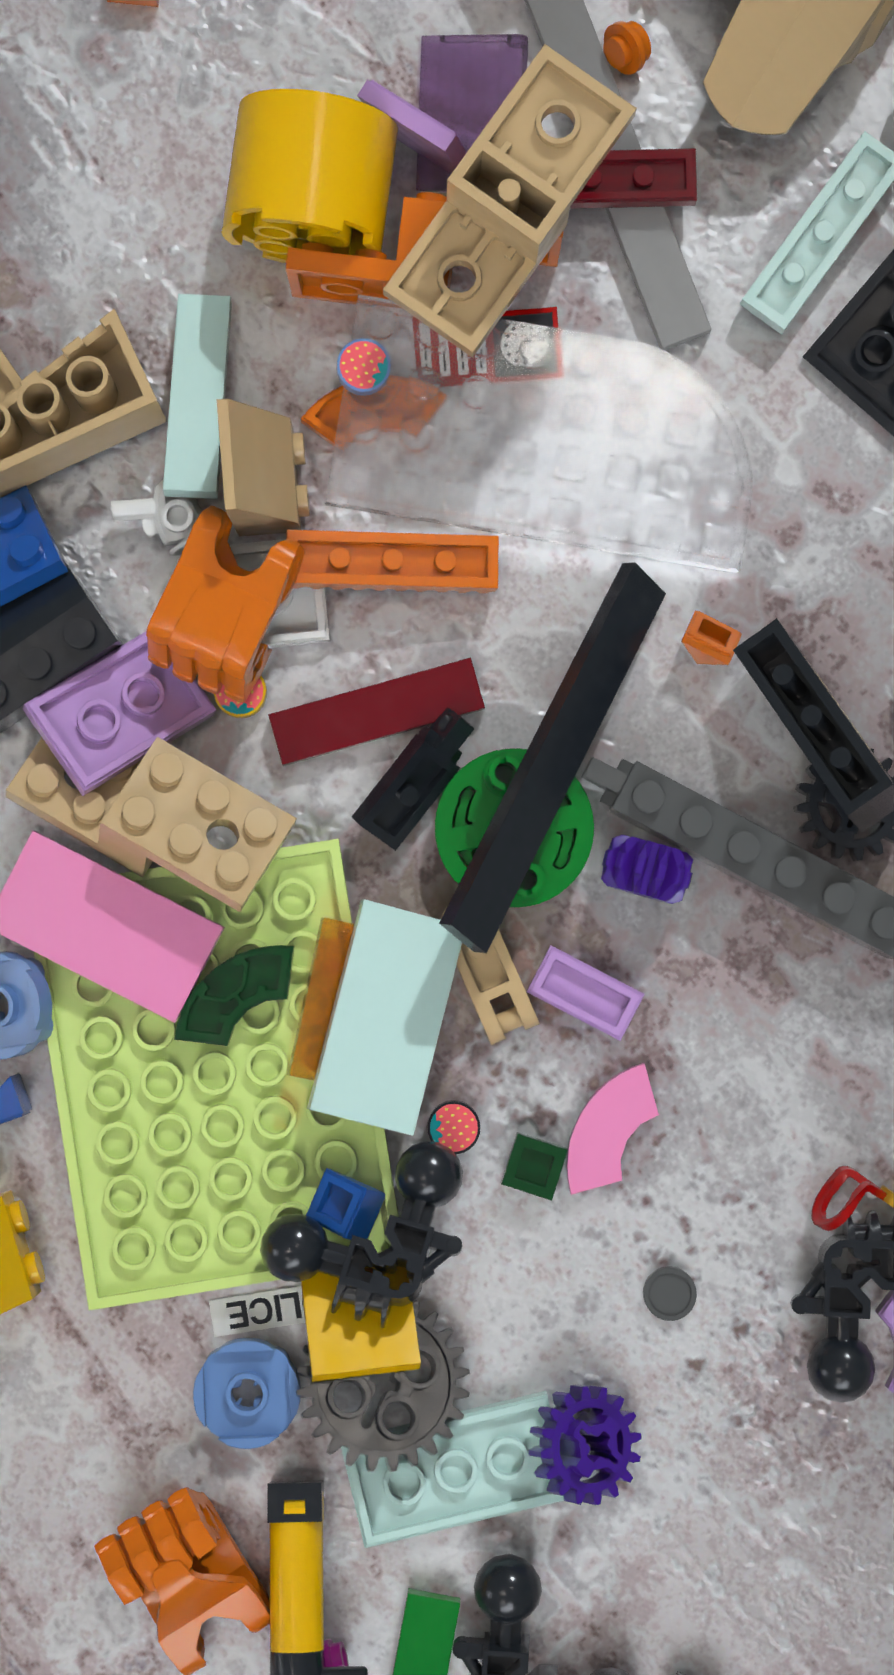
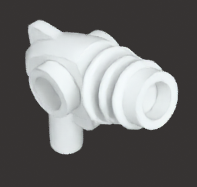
M164 478L155 486L153 498L111 501L113 522L141 520L143 531L148 537H154L159 534L164 546L177 545L169 551V554L172 556L182 554L192 527L202 512L197 498L165 497L163 492Z

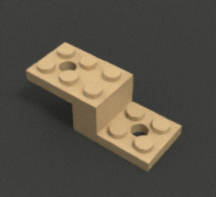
M544 44L447 179V201L383 288V295L473 358L566 228L570 206L635 117L637 108ZM551 113H563L571 119L574 129L566 137L554 138L543 130L541 124L543 119ZM463 266L472 271L476 281L468 291L453 292L445 285L444 276L446 272L453 267Z
M41 737L6 788V798L142 878L152 862H155L238 912H241L293 829L297 819L159 737L155 739L141 761L84 796L81 795L78 789L72 788L67 784L64 778L66 771ZM216 826H224L234 832L237 843L226 850L217 849L209 843L206 834Z

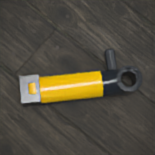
M324 1480L271 1481L267 1483V1523H269L270 1675H368V1669L365 1666L324 1667Z

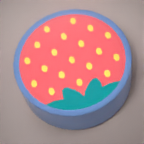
M363 338L349 342L343 347L337 360V375L340 383L349 392L360 396L372 395L380 391L389 378L391 367L389 355L381 344L371 339Z

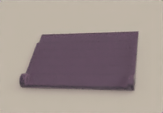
M522 34L431 35L421 37L419 109L456 132L466 152L526 71L528 37ZM417 153L416 191L447 192V179L451 174Z

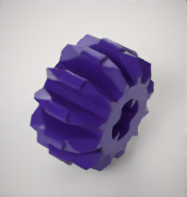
M622 834L612 838L609 849L605 851L601 880L606 886L674 904L682 901L686 889H689L693 874L691 873L693 858L687 852Z

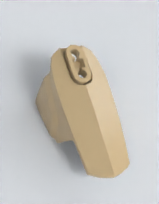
M741 0L703 81L710 101L722 118L733 128L761 135L787 134L834 70L845 64L852 63L858 54L874 45L894 15V0Z

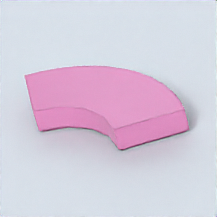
M644 1063L630 1067L606 1081L589 1098L590 1100L581 1111L572 1129L567 1152V1180L571 1195L622 1181L621 1157L628 1138L640 1124L659 1115Z

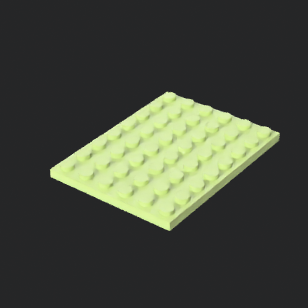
M339 839L280 848L241 912H238L164 867L148 869L143 878L134 872L119 873L225 927L195 987L217 966L237 954L265 946L287 945L295 946L288 999L265 1001L249 1009L235 1025L228 1046L174 1040L178 1020L174 1023L34 952V958L43 965L45 979L52 997L51 1018L53 1021V1031L47 1042L88 1309L96 1310L281 1280L273 1276L263 1263L260 1253L262 1236L267 1227L279 1217L291 1213L307 1214L326 1168L385 1193V1199L367 1239L372 1241L378 1254L388 1249L389 1247L385 1241V1229L390 1215L399 1217L385 1129L307 1109L353 932ZM322 1227L326 1232L328 1241L349 1247L351 1240L345 1239Z

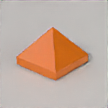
M695 610L681 642L697 664L729 665L734 655L733 649L737 647L742 634L728 625Z

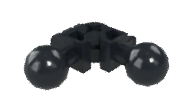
M429 1141L412 1145L402 1153L396 1165L395 1181L405 1201L400 1217L389 1216L385 1229V1241L389 1248L381 1253H377L371 1240L352 1235L349 1247L328 1241L325 1230L316 1220L304 1214L291 1213L277 1218L267 1227L262 1236L260 1253L265 1267L273 1276L288 1282H301L312 1278L318 1272L338 1277L339 1281L331 1313H336L341 1304L345 1302L355 1305V1320L362 1321L368 1310L381 1313V1328H384L392 1306L411 1304L418 1298L422 1290V1284L435 1274L433 1270L449 1257L457 1256L462 1251V1241L459 1237L434 1231V1227H431L435 1209L451 1201L457 1195L462 1185L463 1170L459 1158L449 1147L439 1142ZM430 1250H435V1252L429 1256ZM398 1266L405 1267L407 1278L412 1280V1283L403 1282L399 1290H392L389 1278L383 1275L386 1273L395 1274ZM365 1267L372 1268L373 1273L365 1271Z
M876 1211L868 1212L864 1224L853 1223L850 1216L843 1224L842 1234L833 1235L823 1242L818 1253L819 1263L811 1272L813 1277L801 1293L793 1296L790 1302L791 1308L797 1314H822L824 1317H827L826 1338L819 1341L810 1352L807 1371L809 1381L816 1392L827 1400L839 1403L854 1401L864 1395L873 1383L876 1370L872 1353L867 1345L858 1339L859 1319H870L871 1300L860 1288L872 1279L882 1290H894V1216L890 1225H880ZM843 1248H848V1251L855 1258L862 1260L856 1261V1264H848L846 1273H841V1270L834 1263H831L832 1258L841 1257ZM879 1260L878 1264H870L869 1262Z
M510 1553L495 1556L484 1563L476 1575L474 1583L475 1600L482 1612L490 1618V1632H485L484 1638L459 1636L454 1640L452 1648L453 1654L457 1658L462 1659L471 1675H525L528 1673L530 1634H522V1621L530 1616L539 1605L542 1587L539 1575L525 1558ZM539 1664L527 1675H557L558 1665ZM610 1666L596 1669L590 1675L630 1674Z

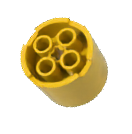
M269 89L245 96L239 102L221 231L222 236L232 245H242L243 239L251 242L256 248L263 251V258L282 263L287 261L288 247L301 249L304 243L325 244L334 249L333 253L355 255V251L359 249H371L382 252L398 135L397 124L390 116L373 106L326 92L303 89Z

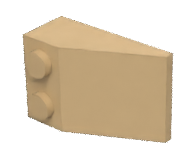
M216 399L225 511L238 536L286 533L287 530H301L300 517L310 516L307 485H298L296 465L306 464L303 432L294 433L290 417L231 399Z

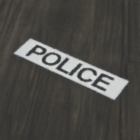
M301 1286L209 1300L214 1337L305 1323Z

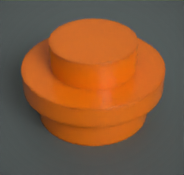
M618 21L608 26L605 30L603 51L608 63L625 75H632L640 71L645 61L649 59L651 55V42L644 28L637 22L629 21L626 23Z

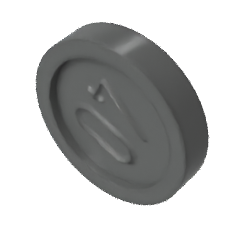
M673 1266L658 1268L648 1276L643 1288V1298L647 1308L654 1316L666 1321H675L685 1317L693 1309L697 1298V1291L693 1280L684 1270Z

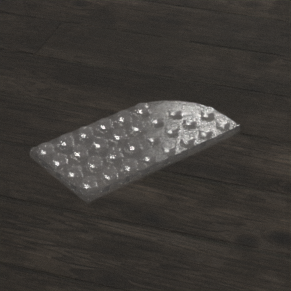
M358 294L351 341L365 338L381 344L390 358V374L385 386L372 395H356L343 387L325 505L738 573L741 570L753 494V477L749 454L743 435L727 405L714 388L693 368L670 353L646 343L501 318L472 358L393 301Z

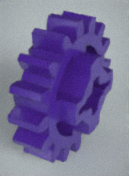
M570 1385L569 1393L554 1392L552 1397L555 1408L540 1406L538 1412L545 1422L542 1427L533 1426L530 1428V1433L540 1438L539 1445L528 1450L529 1456L539 1457L542 1460V1464L534 1472L535 1476L550 1479L547 1491L550 1494L563 1496L566 1502L579 1505L582 1502L600 1505L602 1495L616 1498L619 1495L616 1481L630 1483L633 1477L626 1469L628 1462H640L641 1458L637 1453L631 1451V1444L642 1439L641 1433L630 1432L628 1427L636 1418L635 1413L620 1411L624 1398L618 1395H607V1388L590 1385L588 1388V1386ZM591 1408L589 1413L581 1412L578 1419H575L573 1417V1415L583 1409ZM594 1470L598 1472L595 1476L589 1478ZM582 1477H587V1478H589V1479L580 1481V1479H581Z

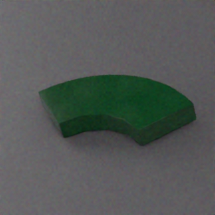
M276 945L251 949L237 954L217 966L201 980L187 999L177 1023L174 1040L228 1046L235 1025L249 1009L265 1001L288 999L295 946Z

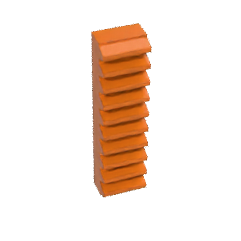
M319 530L286 531V539L298 542L304 548L303 561L293 589L310 587L312 589L330 587L334 590L344 588L364 590L368 588L376 591L394 589L396 591L416 590L417 592L435 590L443 593L448 591H457L459 593L477 591L481 594L495 592L498 589L499 536Z

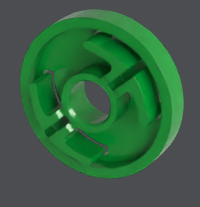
M501 749L481 755L462 767L446 786L436 811L435 838L442 863L458 885L467 867L460 859L457 851H459L463 861L468 866L473 857L472 851L478 848L527 749ZM574 777L566 793L571 805L568 804L564 797L509 908L527 907L550 900L564 891L584 868L593 844L594 819L588 796L576 777ZM470 786L476 790V793L471 801L468 813V821L472 822V824L466 823L465 815L469 801L474 792L470 789H466L461 795L460 805L458 807L455 819V827L452 828L453 816L456 806L458 804L459 795L466 787ZM576 828L575 842L573 849L570 853L569 862L563 869L558 870L555 867H563L568 860V852L571 848L574 829Z

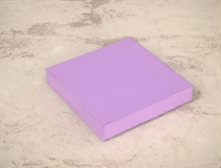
M367 79L357 96L361 102L379 109L395 121L398 127V141L448 173L452 174L467 153L456 132L374 80L369 81Z

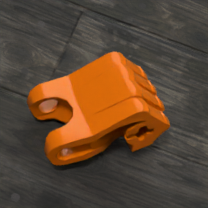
M211 505L203 510L195 521L177 566L150 619L146 631L148 660L164 669H168L173 662V675L188 683H193L198 674V686L213 694H218L222 686L225 685L224 694L232 700L245 703L256 682L261 677L272 649L268 648V645L261 641L277 608L289 597L303 561L304 548L300 543L291 539L277 542L270 548L260 568L253 571L245 570L238 566L228 543L232 528L230 518L224 510Z
M185 1487L174 1492L167 1499L168 1503L160 1500L146 1507L141 1512L143 1519L134 1516L125 1520L117 1527L120 1536L116 1534L109 1535L101 1539L94 1547L106 1572L108 1581L123 1604L126 1605L141 1597L154 1622L157 1624L158 1642L163 1651L183 1675H191L206 1666V1661L204 1660V1639L200 1634L202 1623L213 1616L241 1620L250 1632L257 1633L270 1624V1598L207 1495Z

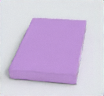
M146 632L26 702L23 706V711L82 796L141 761L157 737L170 743L214 716L216 708L202 688L198 686L196 680L193 683H188L173 675V662L168 669H164L148 660Z

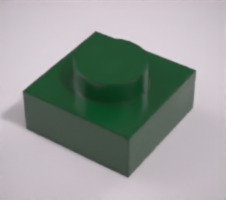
M517 1132L501 1179V1185L552 1201L568 1149Z

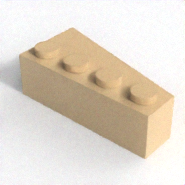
M115 308L99 320L101 325L83 339H80L79 336L61 349L63 352L61 356L39 373L34 370L19 382L21 387L0 402V498L167 422Z

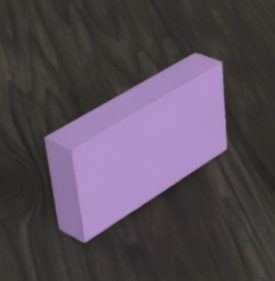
M551 945L526 991L621 1041L645 995Z

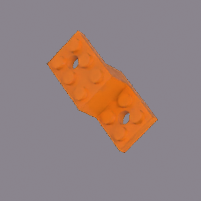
M433 192L418 193L416 198L404 197L396 260H388L385 253L371 249H359L355 251V255L333 253L334 249L321 243H304L301 249L288 247L286 273L292 297L405 311L383 295V288L447 201V197ZM563 232L539 265L558 266ZM453 268L449 269L444 276L445 285L449 289Z

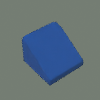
M19 1073L10 1076L0 1087V1124L27 1115L32 1110Z
M326 1168L306 1215L316 1220L322 1227L345 1239L351 1240L352 1235L367 1239L385 1199V1193Z

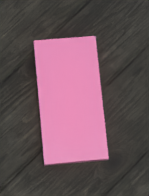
M32 831L0 893V935L174 1023L179 1019L187 999L191 995L225 928L36 831Z

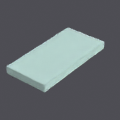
M366 899L360 901L307 1109L414 1135L462 945L460 940L439 924V919Z
M547 1391L463 1410L461 1412L464 1414V1417L461 1420L447 1418L445 1424L454 1436L447 1440L435 1434L432 1439L438 1453L432 1456L421 1447L417 1448L418 1465L411 1467L403 1454L398 1456L397 1471L389 1472L384 1457L379 1458L374 1472L367 1471L365 1455L361 1454L352 1466L345 1465L364 1547H373L564 1501L563 1496L550 1494L547 1491L550 1479L535 1476L534 1472L542 1464V1460L539 1457L529 1456L528 1451L534 1446L539 1445L540 1438L531 1434L530 1428L533 1426L542 1427L545 1422L538 1409L540 1406L550 1407ZM410 1423L388 1428L387 1430L393 1434L400 1435L408 1429ZM342 1446L341 1449L344 1457V1462H346V1454L348 1449Z

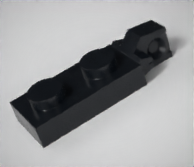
M447 707L430 727L426 725L419 731V734L413 737L351 817L361 827L396 851L446 788L454 775L461 769L457 765L462 755L459 748L473 732L474 727Z

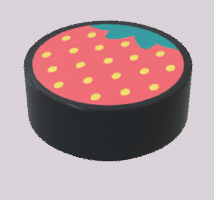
M459 1100L445 1101L431 1112L427 1127L428 1135L431 1142H439L449 1147L455 1154H461L471 1149L477 1142L480 1135V1120L476 1111L469 1104Z

